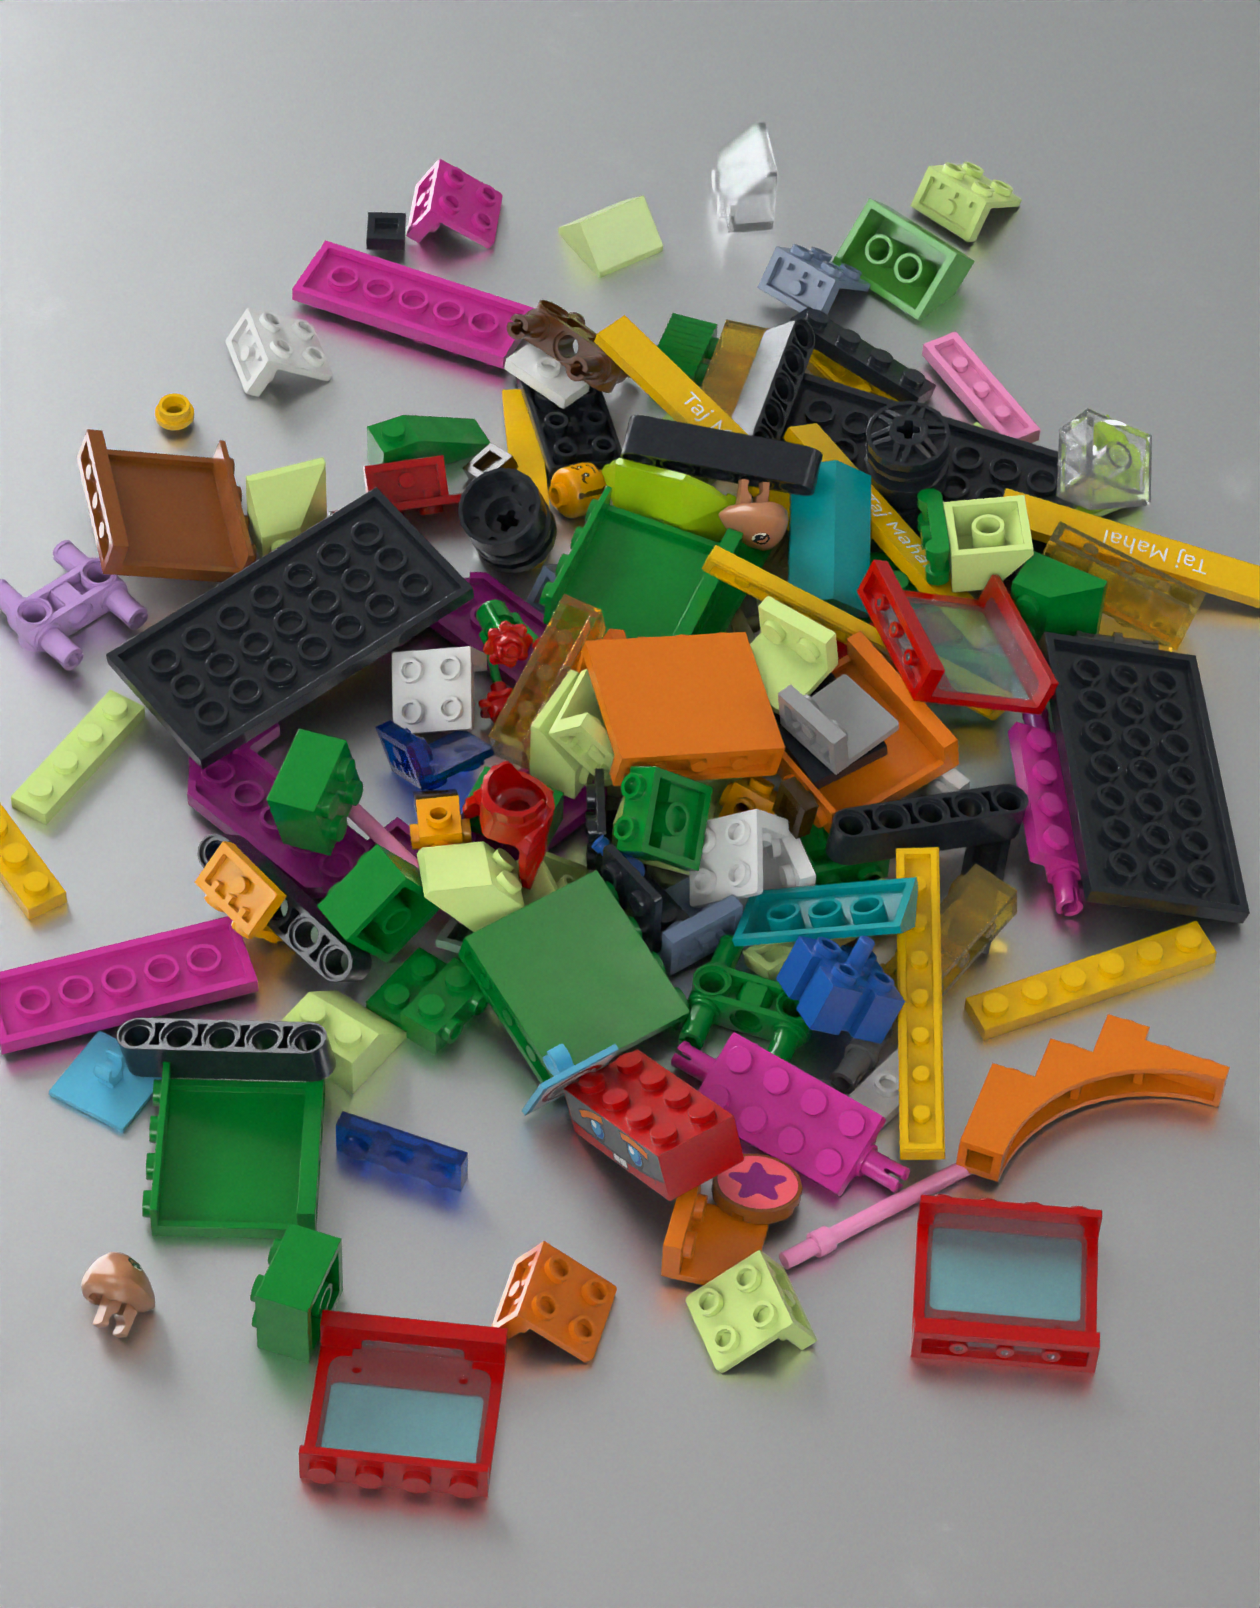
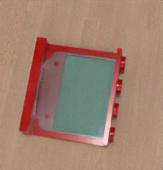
M872 561L857 589V593L913 701L1042 714L1059 683L999 575L991 576L979 599L903 590L888 561Z
M945 1194L934 1196L921 1195L917 1218L910 1357L1095 1373L1100 1351V1332H1097L1098 1237L1102 1222V1210L1088 1209L1083 1206H1049L1037 1202H1003L991 1198H956Z
M323 1310L320 1323L321 1347L304 1445H300L298 1453L300 1478L310 1479L320 1484L331 1482L353 1483L369 1489L382 1486L401 1488L411 1493H425L427 1491L450 1493L459 1498L488 1497L507 1360L508 1328Z

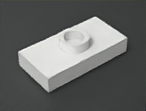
M530 343L506 358L505 370L562 409H565L589 392L590 385L583 380L576 382L571 380L566 374L565 366Z
M898 1048L848 1096L886 1119L881 1130L899 1113Z

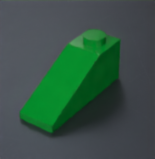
M401 415L367 426V460L370 465L439 455L444 456V463L448 465L475 456L490 444L489 439L477 421L470 418Z

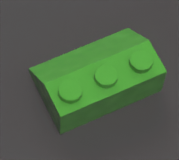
M869 198L832 262L838 266L841 263L847 264L861 271L860 278L871 284L869 289L921 321L956 294L975 261L891 207Z

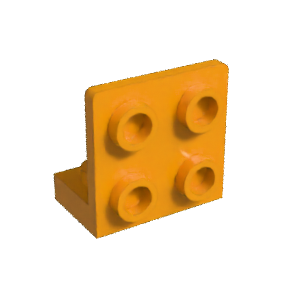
M223 841L194 883L206 894L204 899L211 907L226 913L233 920L231 926L241 936L247 939H253L254 937L264 938L272 943L284 942L267 924L287 896L234 843Z

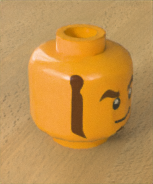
M579 463L563 467L556 471L552 477L551 486L548 490L549 500L559 513L566 518L586 516L592 499L599 500L606 487L602 471L592 463Z

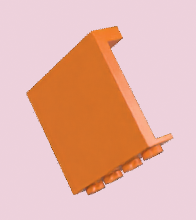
M861 631L847 638L848 655L838 660L839 664L832 673L836 679L843 674L849 676L898 720L899 729L884 740L887 745L888 755L820 789L816 788L785 751L777 770V774L782 781L795 776L802 786L811 792L816 803L819 805L813 824L818 828L823 826L828 833L830 832L833 817L839 810L900 800L959 765L958 739L925 702L913 701L900 674Z
M719 632L716 634L698 635L681 634L677 636L585 641L577 671L580 674L582 670L588 669L614 753V759L609 772L613 786H621L625 776L630 773L631 766H656L695 781L776 775L785 746L746 632Z

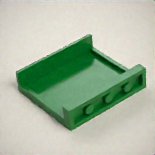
M606 485L599 500L592 499L585 517V526H578L571 540L569 555L564 553L561 555L556 567L555 581H548L542 591L540 605L545 606L543 623L592 641L603 639L609 629L624 630L627 639L702 634L727 585L726 582L704 572L702 567L715 545L740 557L743 533L728 528L719 543L610 505L612 487Z
M597 870L464 937L458 953L461 961L471 973L472 978L540 1083L554 1077L547 1069L542 1058L548 1055V1050L561 1043L567 1048L574 1065L614 1044L619 1049L614 1055L616 1056L673 1026L675 1031L682 1029L690 1013L686 996L680 988L672 985L665 974V967L661 958L656 952H650L642 939L638 923L633 917H627L619 904L615 888L610 882H604Z
M163 1062L162 1080L154 1079L153 1106H159V1115L151 1116L149 1125L150 1143H156L155 1153H147L146 1180H152V1190H144L142 1200V1216L151 1219L152 1236L282 1239L289 1223L317 1231L325 1079L315 1082L171 1079L170 1062Z

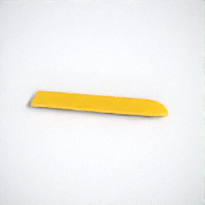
M521 389L502 390L507 452L517 462L519 466L517 470L532 479L550 508L545 462ZM548 556L544 561L539 563L534 568H541L547 560Z

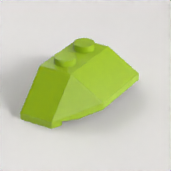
M622 458L606 464L602 469L606 485L612 487L611 500L615 507L716 542L723 539L727 529L719 518V512L727 506L735 505L736 496L727 493L725 496L712 485L687 474Z

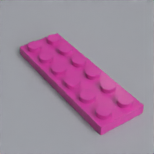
M326 240L292 288V300L502 369L505 367L506 358L514 353L522 340H515L508 335L506 330L507 323L513 322L510 318L514 314L525 315L528 311L535 309Z
M227 916L1 971V1053L3 1055L120 1026L133 1018H152L258 992V979L244 940L232 928L231 923L233 920Z

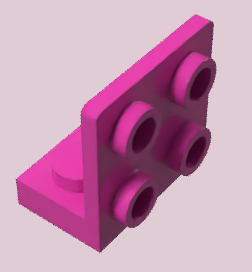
M439 159L416 184L406 236L419 243L429 231L434 233L442 223L489 249L495 242L503 195L490 185L484 184L463 172L460 168Z

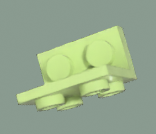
M946 162L945 165L928 166L910 206L965 241L975 242L991 208L1019 207L1022 199L1012 193L1013 188L1000 180H990L983 175L984 170L973 163L964 162L963 164L955 165Z
M767 596L758 606L761 633L753 640L750 646L772 710L780 715L778 693L791 684L802 695L807 694L810 696L839 664L836 633Z
M585 669L579 674L548 734L592 775L595 776V768H604V786L613 785L609 772L614 759V753L588 669Z
M761 1250L748 1256L686 1297V1303L712 1362L721 1373L731 1369L778 1338L781 1341L789 1340L801 1350L817 1341L784 1267Z

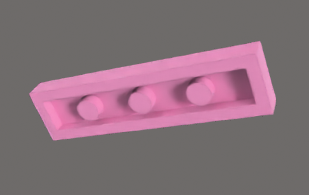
M956 331L923 344L922 356L985 429L1029 443L1039 440L1041 429Z

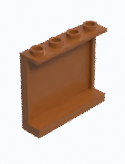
M87 429L77 461L103 574L223 582L256 562V546L251 544L248 533L249 518L247 515H244L241 505L242 490L240 486L236 485L234 477L235 463L234 459L229 457L225 441L219 440L213 458L111 450L106 447L103 430Z

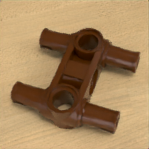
M540 300L535 309L528 311L525 315L514 314L510 318L513 322L507 323L506 330L511 338L515 340L524 338L533 346L559 361L566 367L567 376L575 382L583 380L601 392L611 393L616 384L623 382L627 377L631 378L594 342L597 333L585 326V319L580 313H568L555 303ZM575 339L578 343L577 353H575L573 349V343Z

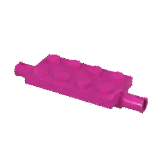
M1045 707L1042 715L1022 713L1024 724L1016 721L1008 730L1016 783L1027 794L1029 800L1023 824L1030 862L1045 867L1047 881L1053 885L1056 912L1062 914L1064 909L1065 916H1074L1083 909V901L1081 900L1078 885L1081 875L1055 733L1050 730L1049 713Z
M735 1032L732 1033L716 1059L693 1047L687 1041H683L677 1049L691 1060H687L674 1053L671 1059V1066L679 1068L700 1080L702 1085L698 1091L734 1115L739 1139L771 1157L778 1158L790 1165L796 1172L840 1197L849 1182L856 1176L862 1177L866 1175L889 1188L895 1194L904 1186L899 1183V1180L889 1174L892 1173L906 1181L910 1174V1168L878 1152V1146L875 1145L877 1135L886 1122L882 1115Z

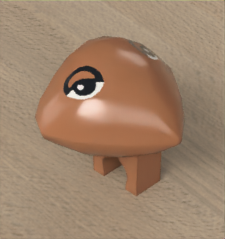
M741 479L738 481L736 504L727 506L719 512V518L726 529L731 528L742 532V543L748 547L761 551L772 549L780 542L788 526L787 510L782 505L768 502L769 482L759 483V493L753 497V503H751L752 495L748 492L749 480Z
M110 1252L98 1258L87 1269L82 1278L81 1290L83 1296L91 1304L99 1306L92 1325L98 1328L107 1327L111 1315L115 1313L116 1328L112 1335L118 1338L128 1336L137 1313H144L155 1308V1295L149 1278L140 1264L127 1254Z

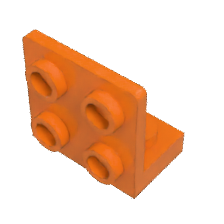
M701 1185L676 1198L663 1244L661 1276L705 1285L756 1251H762L769 1224L744 1222L743 1216L732 1212L731 1217L724 1213L718 1205L707 1203L708 1195L701 1194Z
M543 1241L515 1260L491 1327L508 1328V1340L520 1332L525 1333L531 1329L579 1360L587 1363L594 1358L617 1288L611 1282L546 1241Z

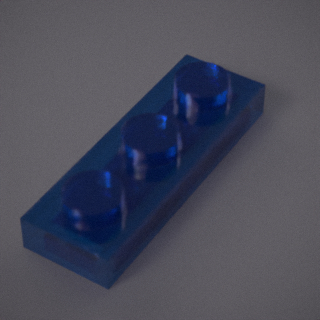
M342 1111L336 1123V1151L342 1152L352 1159L366 1160L384 1166L391 1172L397 1174L405 1173L426 1180L433 1186L439 1188L447 1187L459 1192L462 1191L468 1179V1152Z

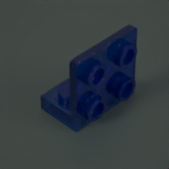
M391 720L375 727L391 770L422 791L442 787L448 782L447 778L461 771L470 772L484 765V760L495 755L490 744L468 731H455L428 744L423 737L415 736L408 728L404 729Z

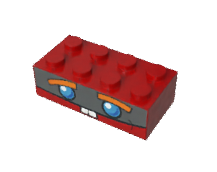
M638 1049L622 1054L616 1061L595 1072L583 1075L578 1081L563 1088L575 1133L668 1201L679 1197L744 1161L734 1115Z

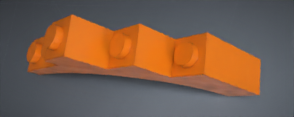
M1108 1014L1093 1052L1074 1044L1050 1038L1035 1076L1014 1068H1007L992 1063L960 1139L956 1165L964 1167L971 1174L998 1182L1010 1159L1033 1134L1064 1114L1106 1100L1155 1096L1197 1101L1219 1107L1230 1067L1210 1059L1200 1058L1175 1050L1166 1045L1147 1041L1150 1027Z

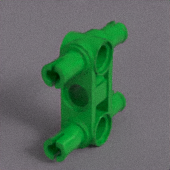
M722 935L711 961L698 968L693 974L692 990L687 999L690 1013L679 1034V1044L687 1041L693 1047L702 1050L711 1025L715 1024L771 1041L767 1051L790 1063L795 1049L808 1042L813 1031L809 1029L796 1009L800 1002L789 999L779 982L736 970L735 968L744 946L734 947L732 940L734 936Z

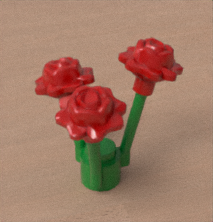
M494 599L483 603L476 613V619L482 628L479 637L484 644L483 651L487 654L493 682L490 686L491 692L487 694V698L481 699L478 705L481 708V718H490L497 725L504 723L512 724L517 720L520 712L527 708L526 702H524L526 696L522 691L515 692L513 688H507L506 683L501 680L498 664H504L509 668H513L518 660L524 661L528 658V648L533 644L532 648L536 653L533 655L535 663L532 665L531 670L534 673H539L543 679H547L550 675L561 676L567 672L568 667L573 662L571 651L574 648V643L571 640H566L564 635H559L554 640L537 636L523 622L519 613H510L503 601Z

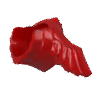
M503 761L498 765H493L488 773L484 775L481 788L465 799L463 819H471L480 815L482 833L486 838L517 848L519 851V879H521L522 887L530 890L547 852V838L555 811L554 792L539 779L525 772L518 771L511 762Z

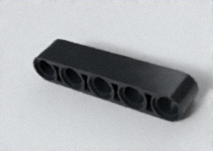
M800 317L767 329L762 337L732 415V419L748 435L778 441L781 438L815 346L813 328L805 318Z
M633 415L629 418L620 456L622 459L730 483L738 484L739 480L746 479L749 480L748 486L759 488V483L769 482V490L800 496H811L815 492L823 454L819 450L805 445L650 416Z
M1000 784L839 810L833 817L825 847L826 854L835 863L855 865L896 858V848L939 847V851L1008 841L1014 839L1019 833L1029 802L1028 796L1018 786Z
M210 834L201 840L197 856L203 868L223 841L231 842L287 896L285 898L288 904L286 915L283 916L280 905L267 926L322 977L333 982H357L363 980L369 974L372 966L370 953L347 942L317 907L318 904L247 839L240 835ZM314 926L318 931V939L315 944L311 939V931ZM344 953L348 957V967L345 972L341 966V958Z
M133 1018L121 1025L117 1031V1041L129 1071L141 1077H162L163 1062H170L171 1078L315 1082L327 1078L336 1067V1060L326 1030L320 1024L313 1022Z

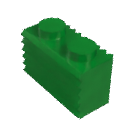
M672 313L657 347L695 384L705 387L710 374V365L708 363L710 360L717 361L722 347V339L717 338L718 324Z

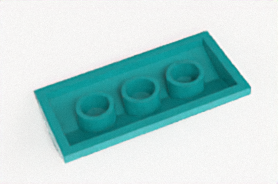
M838 460L821 462L813 495L800 496L790 494L788 582L854 617L868 618L869 614L857 593V589L870 567L871 475Z
M917 877L763 890L760 895L748 897L732 939L734 947L796 942L799 936L818 939L819 937L836 939L904 933L915 927L918 896Z

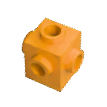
M760 776L745 777L734 783H729L719 801V805L723 806L719 817L753 809L775 814L772 811L777 796V791L773 790L775 785Z
M459 795L416 800L418 823L410 824L412 850L423 847L472 842L470 818L461 819Z

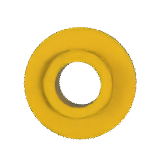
M176 393L168 394L159 400L155 408V420L165 429H183L193 422L194 408L185 396Z

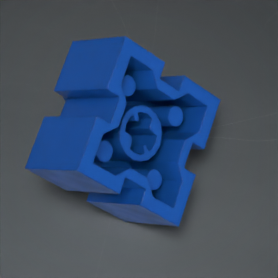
M860 936L853 947L845 945L840 947L837 943L825 937H819L818 939L798 937L776 979L789 999L800 1002L796 1009L809 1029L839 1035L841 1030L848 1031L852 1038L882 1044L905 1000L894 986V980L884 973V970L878 963L877 956L872 951L875 947V942L871 938Z

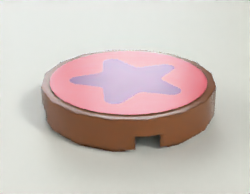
M743 1154V1162L713 1177L711 1191L714 1202L724 1213L731 1217L732 1212L742 1215L743 1221L747 1223L772 1224L785 1220L793 1214L794 1208L799 1206L803 1187L800 1176L790 1165L775 1157L763 1154Z

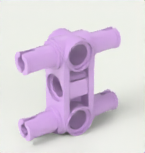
M64 540L54 548L53 560L61 565L67 573L28 597H23L5 579H0V610L7 615L8 624L18 634V642L22 648L31 652H47L66 671L76 668L83 659L82 649L68 638L70 635L107 612H112L131 630H136L147 621L148 611L128 593L126 583L118 575L103 574L99 557L88 558L70 540Z

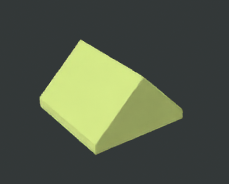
M644 195L620 201L558 228V233L598 278L663 251L662 241Z

